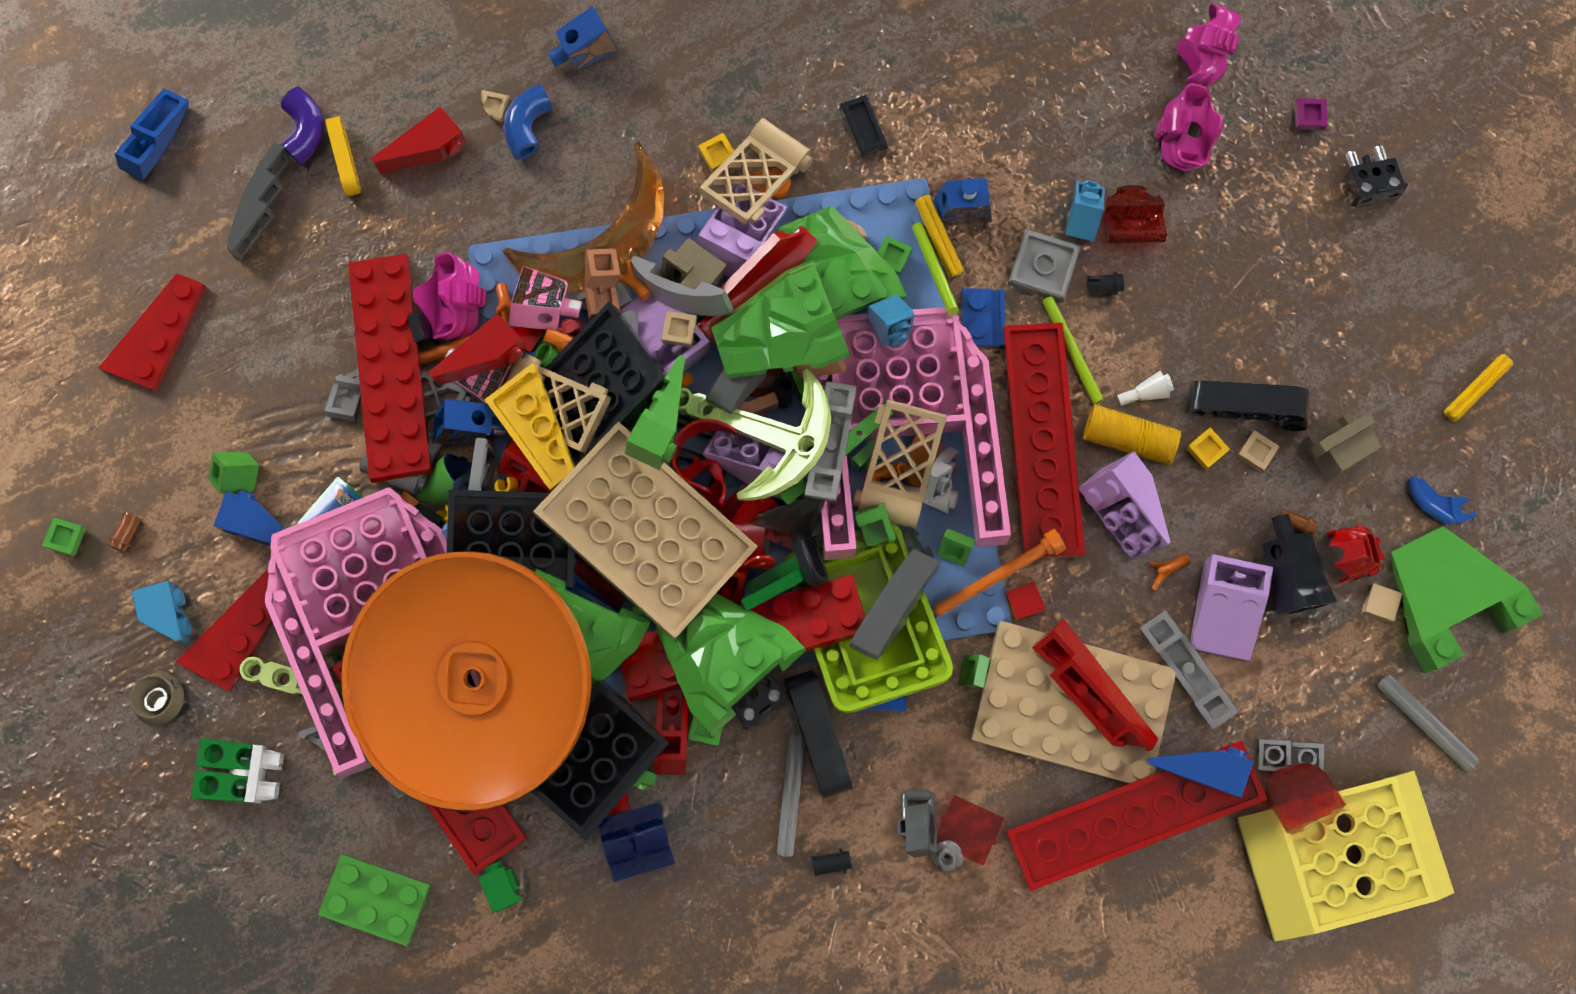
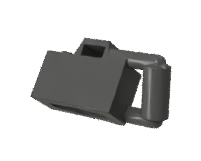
M906 789L901 794V819L897 820V834L906 839V853L914 858L937 854V811L935 809V795L930 790ZM909 802H927L925 804L909 806Z

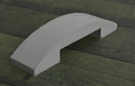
M633 256L630 259L641 282L651 292V295L664 305L681 312L704 316L728 315L733 312L734 309L726 290L703 281L694 290L663 278L657 265L653 262L637 256Z
M826 381L825 392L828 396L832 418L829 438L822 456L809 471L805 497L836 502L850 431L856 386Z
M1166 610L1140 627L1157 653H1160L1168 666L1175 671L1176 677L1191 696L1194 704L1212 729L1239 712L1200 654Z

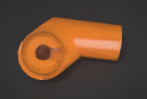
M548 327L543 341L556 346L558 351L561 352L574 337Z

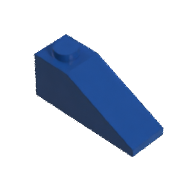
M238 490L237 494L226 491L213 526L222 532L271 546L272 534L285 528L255 500V495L242 490Z
M1229 747L1228 751L1218 750L1148 758L1146 764L1231 796L1242 798L1254 761L1246 759L1247 752Z

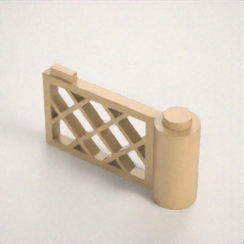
M762 118L740 146L699 187L698 193L744 225L749 221L755 224L765 212L762 207L793 174H797L799 171L804 173L813 160L810 157L811 150L765 118ZM750 148L759 155V159H745L744 152ZM742 167L743 176L729 177V168ZM747 167H762L763 176H749ZM768 167H777L784 173L782 175L769 176ZM731 184H745L747 193H733ZM751 184H765L767 191L765 193H753ZM712 185H725L727 194H717L710 188ZM735 201H749L750 209L747 213L736 207Z
M525 354L524 358L514 362L505 383L531 363L537 366L543 382L546 376L551 378L553 389L548 391L547 394L549 399L556 398L558 408L554 409L556 416L560 415L562 423L560 428L565 435L566 444L585 454L611 401V397L607 396L609 390L593 382L590 388L540 367L541 360ZM573 388L576 399L564 404L562 393ZM593 398L599 399L595 410L587 414L584 403ZM578 406L580 418L569 423L566 411ZM582 425L584 433L579 443L573 441L571 430Z
M888 399L886 405L879 404L875 423L880 424L863 490H856L852 505L858 508L857 511L885 502L891 523L913 529L916 528L947 415ZM891 409L904 412L909 422L894 429L889 421ZM911 415H915V416H919V417L913 419V417H912ZM926 418L938 421L936 431L926 437L923 436L917 426V423ZM887 426L890 432L884 435ZM913 427L920 440L905 447L898 434ZM894 437L901 450L887 458L881 448V444ZM934 439L932 447H930L928 441ZM924 445L929 453L928 460L916 465L909 452ZM878 455H880L882 461L877 463ZM905 455L912 468L897 475L890 462ZM884 465L887 466L893 476V479L885 483L872 480L874 471ZM926 467L924 475H922L920 470ZM916 473L921 481L919 492L906 489L901 480Z

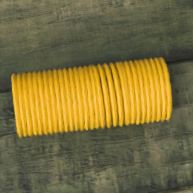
M1094 404L1086 423L1083 439L1084 441L1098 443V445L1101 444V446L1104 445V447L1107 446V448L1110 447V449L1113 448L1121 452L1124 451V453L1127 452V454L1135 452L1140 458L1143 457L1144 459H1150V461L1153 460V462L1170 466L1180 443L1181 431L1180 429L1177 430V428L1166 427V425L1163 426V424L1160 425L1157 422L1144 420V418H1137V416L1134 417V415L1131 416L1128 413L1117 412V410L1114 411V409L1111 410V408L1108 409V407L1105 408V406L1102 407Z

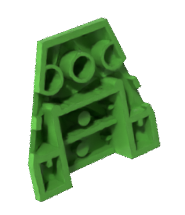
M833 206L778 227V232L783 231L786 234H792L799 229V226H803L817 239L816 245L801 264L815 259L836 320L866 309L870 305L896 294L902 300L907 299V295L895 270Z
M815 259L786 270L733 310L731 314H728L711 327L728 378L766 374L768 369L783 368L784 372L794 371V366L811 364L813 369L823 368L851 356L826 294L825 285Z
M536 569L535 573L558 592L569 606L579 624L589 654L592 688L598 680L604 681L638 648L650 625V620L625 608H622L619 614L565 590V581Z
M717 593L675 640L658 625L655 627L690 712L712 736L736 715L732 706L773 668L778 666L782 671H785L806 651L805 647L784 626L751 610L746 611L744 607Z

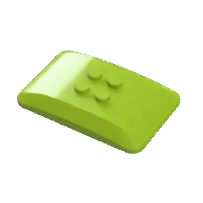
M892 523L896 535V541L890 542L886 540L867 546L860 529L855 531V558L824 560V555L822 556L828 573V581L851 574L854 575L865 617L891 577L909 555L903 534L894 523ZM817 543L818 548L823 552V543ZM790 552L785 561L795 557V552ZM803 578V580L797 585L793 586L792 589L793 591L809 587L810 585L805 580V578ZM925 591L922 598L908 614L905 626L877 661L850 648L851 640L813 650L832 704L836 710L845 714L854 713L944 684L953 674L951 658Z

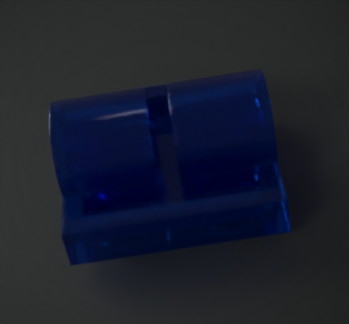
M658 802L607 817L599 825L604 853L614 882L675 864Z

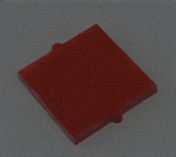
M954 795L946 814L940 817L942 823L937 832V844L947 840L953 841L961 848L963 857L983 866L992 845L997 843L995 838L1004 818Z

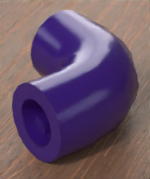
M294 87L283 97L281 108L295 121V126L292 133L280 145L285 148L295 162L302 166L321 144L325 126L322 111L314 99L301 87Z

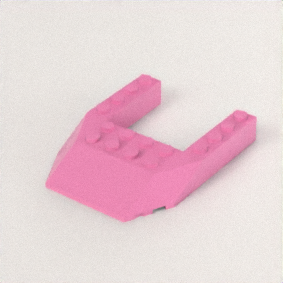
M945 307L914 309L915 315L908 340L897 347L889 345L885 348H882L867 318L868 313L853 314L837 320L851 355L843 359L847 369L843 373L815 377L821 383L824 390L826 381L856 386L850 431L879 407V404L884 403L886 405L887 399L947 415L942 433L962 431L976 547L1006 545L1011 536L989 361L984 353L980 352L975 345L967 328L962 326L958 315H948ZM891 409L893 414L889 417V421L894 429L909 422L904 412ZM911 415V416L913 417V419L919 417V416ZM926 418L917 423V426L923 435L932 434L937 429L938 421ZM880 426L864 440L877 439ZM887 426L884 435L890 432ZM910 427L898 435L901 437L917 434L913 427ZM857 431V435L861 436L862 431ZM846 455L836 502L818 499L824 560L855 558L856 540Z
M390 487L274 533L271 537V557L268 565L269 577L265 604L333 770L339 779L366 769L370 765L360 748L356 736L352 733L344 703L323 654L347 643L352 626L370 596L386 580L412 563L437 554H444L447 550V540L441 533L442 529L419 513V510L404 501ZM472 669L469 674L474 686L477 687L481 682V676L478 671Z

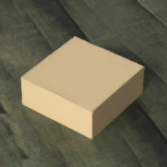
M666 311L661 337L662 343L692 348L697 315Z
M1254 430L1236 457L1262 473L1280 446Z
M1373 583L1369 585L1361 613L1392 623L1395 621L1402 593Z

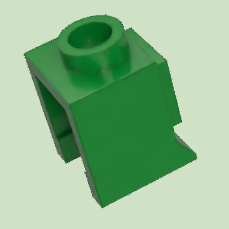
M502 861L484 868L486 874L478 877L492 913H498L526 900L525 897L518 893L521 887L514 870L503 866Z

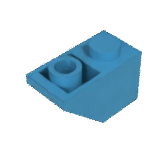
M1076 181L1066 224V235L1094 242L1104 211V187H1100L1094 181Z
M896 294L870 305L867 318L882 348H885L889 345L897 347L908 340L915 314Z
M165 581L131 591L138 621L183 645L191 644L189 635L192 634V626L189 618L184 616L182 605H185L186 601L180 587Z

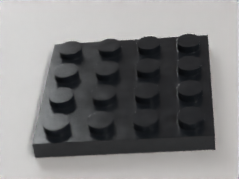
M609 301L545 368L589 388L593 382L609 390L607 396L611 397V401L585 454L569 447L579 462L618 421L627 428L653 401L652 397L657 390L660 391L663 385L667 384L664 382V378L667 375L665 370L618 308ZM546 376L543 384L548 392L553 389L551 378ZM573 388L562 393L564 404L576 399ZM551 398L550 402L554 410L558 406L556 398ZM593 398L584 403L587 414L595 410L599 399ZM578 406L566 411L569 423L580 418ZM558 415L556 418L560 427H562L561 418ZM582 425L571 430L573 441L579 443L584 433Z

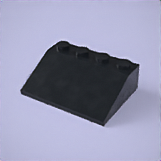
M449 490L446 553L481 552L501 556L517 562L533 572L538 569L565 581V590L573 589L574 550L533 514V511L550 493Z
M598 680L591 688L586 721L574 748L555 773L531 792L584 840H587L668 746L669 742L606 681Z

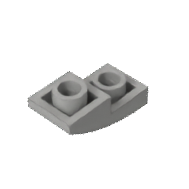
M949 447L935 460L925 494V501L931 503L940 496H945L950 490L951 480L956 476L959 469L957 462L960 451Z
M1259 739L1258 770L1324 776L1325 745Z

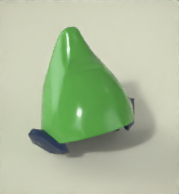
M446 454L435 464L423 491L417 492L416 499L424 503L448 504L449 490H468L472 463H468L467 458L463 456L458 458L455 455Z

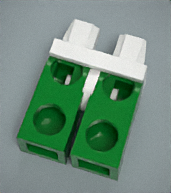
M200 738L196 766L229 770V773L195 770L191 799L261 804L262 801L277 800L280 789L279 783L265 781L266 769L281 771L284 754L272 751L269 747L263 745Z

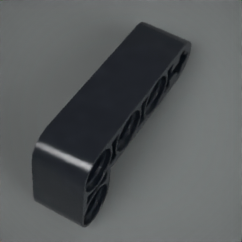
M1192 381L1189 388L1187 413L1199 417L1279 422L1280 428L1284 430L1305 431L1308 427L1310 393L1308 389L1299 386Z
M810 670L783 679L823 799L853 789L823 690L816 673Z

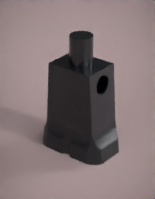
M1289 514L1271 518L1277 539L1266 542L1262 546L1267 566L1273 567L1271 584L1278 615L1286 616L1336 603V597L1327 581L1311 532L1295 534Z

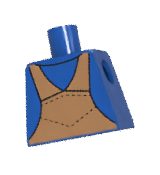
M592 6L556 31L561 44L548 51L547 54L555 67L571 60L576 69H582L617 52L618 48Z

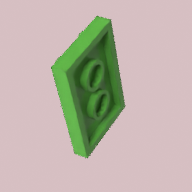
M341 854L318 916L404 946H409L431 885Z

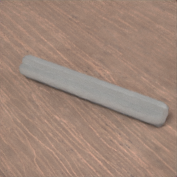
M1389 674L1380 680L1378 688L1463 770L1470 771L1479 762L1478 758L1392 675Z
M802 733L789 734L777 855L781 857H792L794 855L805 748Z

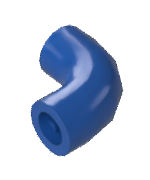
M540 83L526 89L514 98L505 112L503 132L507 146L513 157L517 160L527 158L539 149L540 145L533 133L532 124L536 118L553 110L551 102Z

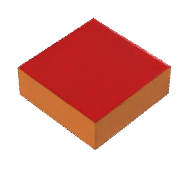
M1034 581L1006 592V597L1016 622L1046 610Z

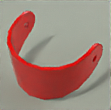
M706 418L692 421L680 430L674 439V444L678 446L672 458V464L675 472L698 493L711 495V490L684 477L680 473L677 463L680 450L686 441L696 434L709 430L722 431L734 435L738 432L736 428L727 423Z
M772 496L758 500H744L737 507L730 522L758 546L739 568L770 570L775 565V559L771 556H766L764 552V533L767 517L760 516L769 511L773 502Z

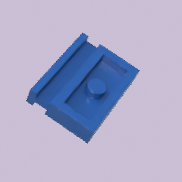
M962 288L961 324L967 328L978 348L999 347V349H1004L1005 289Z

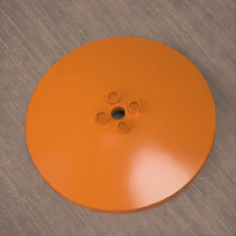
M451 552L421 559L406 566L386 580L370 596L352 626L342 664V695L348 723L352 733L357 738L363 754L372 766L397 789L419 801L453 810H478L502 805L522 797L550 778L563 764L574 748L586 721L591 694V668L587 646L579 624L569 606L548 582L532 570L510 559L481 552ZM472 669L478 671L481 676V682L477 687L470 685L467 679L468 673Z

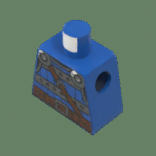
M986 178L947 181L934 198L935 207L944 226L992 222Z
M444 399L434 414L433 444L475 445L476 438L488 439L490 435L505 436L506 429L499 419L492 417V410L488 404Z

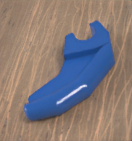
M1413 476L1408 479L1411 497L1420 509L1442 524L1458 525L1478 516L1475 511L1469 514H1464L1461 511V505L1469 501L1467 497L1438 495L1423 478L1418 479L1417 476Z

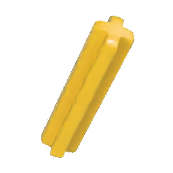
M924 195L915 201V205L949 278L956 277L964 269L931 196Z
M1505 354L1497 357L1444 410V415L1452 422L1459 420L1513 366V361Z

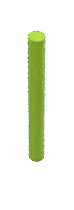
M917 222L912 226L913 233L948 315L953 316L959 312V308L924 226L921 222Z
M1053 296L1045 298L1042 303L1052 323H1063L1065 349L1093 405L1104 401Z

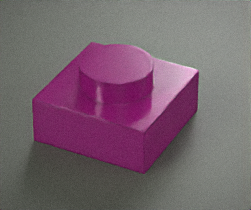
M1298 98L1295 102V129L1324 131L1327 127V99Z

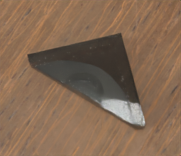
M806 497L792 502L789 506L786 504L757 515L755 526L791 534L806 531L812 535L825 500Z

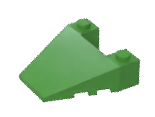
M682 355L678 356L665 376L664 382L667 384L663 385L660 391L657 390L652 397V400H654L649 410L644 409L626 442V455L657 470H660L663 463L669 466L678 446L674 444L685 363V357Z
M1444 526L1390 552L1397 591L1400 590V593H1402L1403 608L1401 609L1403 619L1406 618L1409 636H1407L1409 646L1424 673L1437 670L1464 656L1449 627L1486 608L1491 612L1502 633L1516 629L1543 615L1528 587Z

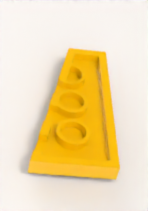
M531 363L487 397L485 401L552 492L575 468L538 368L534 363Z

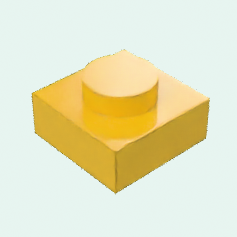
M724 133L698 145V150L711 173L734 152Z
M1211 427L1186 447L1187 451L1205 470L1230 450Z

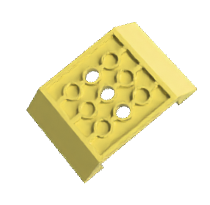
M1415 771L1236 818L1275 942L1325 932L1435 902L1454 894ZM1342 814L1348 816L1351 820V828L1346 833L1340 831L1336 824L1337 818ZM1352 845L1358 847L1361 852V859L1356 864L1351 863L1346 856L1347 849ZM1361 877H1366L1371 883V890L1367 895H1362L1356 888L1357 881Z

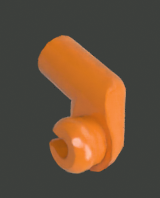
M904 462L891 463L897 475L908 470ZM884 465L874 471L872 480L880 482L893 479V476L887 466Z

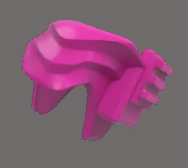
M1212 2L1208 10L1210 22L1190 27L1186 37L1178 41L1176 51L1192 73L1187 78L1185 85L1193 83L1209 88L1225 74L1227 70V54L1233 55L1239 41V34L1234 33L1241 23V17L1237 13Z
M1188 84L1178 97L1168 103L1164 110V116L1156 123L1155 138L1162 141V158L1166 163L1178 170L1191 171L1207 164L1212 148L1223 131V117L1215 111L1208 88L1203 85ZM1191 124L1199 128V137L1193 138L1187 134Z
M451 252L435 256L434 272L430 279L414 288L413 300L431 326L433 339L439 338L453 342L467 337L477 329L478 309L485 307L486 290L478 286V270Z

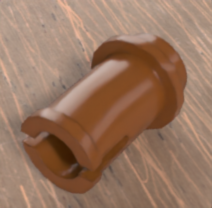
M1284 508L1282 509L1280 515H1290L1295 533L1311 532L1313 537L1318 521L1313 520V516L1307 518L1287 511Z
M123 512L113 535H108L107 537L110 540L108 546L121 552L131 548L132 545L129 543L142 519Z

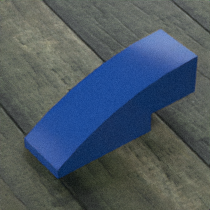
M163 88L130 125L132 134L114 153L118 168L144 180L173 139L188 109L189 100Z

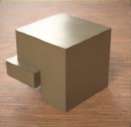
M687 238L676 252L669 248L663 255L660 273L663 278L694 290L702 281L721 288L727 264Z
M1369 412L1355 421L1346 413L1337 421L1317 433L1309 435L1301 442L1327 482L1382 448L1369 428L1376 423Z

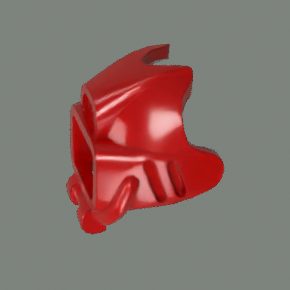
M696 457L691 465L687 468H682L680 472L691 481L705 469H708L716 482L709 488L712 492L711 495L701 494V496L718 510L724 506L726 497V485L722 475V468L715 460L706 459L702 461L699 457Z
M1356 525L1355 528L1327 532L1328 537L1334 536L1329 546L1338 547L1344 551V556L1335 563V567L1347 575V577L1339 579L1340 584L1352 582L1367 575L1375 576L1380 571L1381 561L1385 560L1379 545L1381 541L1379 537L1375 538L1372 531L1366 526Z

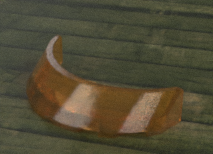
M639 141L634 144L637 156V175L634 189L626 207L616 221L596 238L566 251L538 254L505 248L502 252L507 263L519 276L523 266L565 280L568 283L567 293L581 292L580 289H585V252L587 249H616L620 274L623 275L627 273V260H630L633 256L642 259L645 257L654 244L653 240L660 225H662L664 217V188L660 172Z

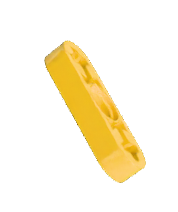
M341 116L325 119L346 197L361 194V187Z

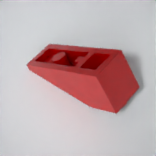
M440 106L374 155L371 160L377 171L382 174L445 160L449 156L458 154L462 150L463 145L466 144L462 131Z
M496 313L428 374L439 385L505 367L508 363L512 364L521 358L524 353L523 350L527 346L504 319Z
M679 688L657 695L656 730L669 744L654 761L655 774L686 775L688 704L682 689Z

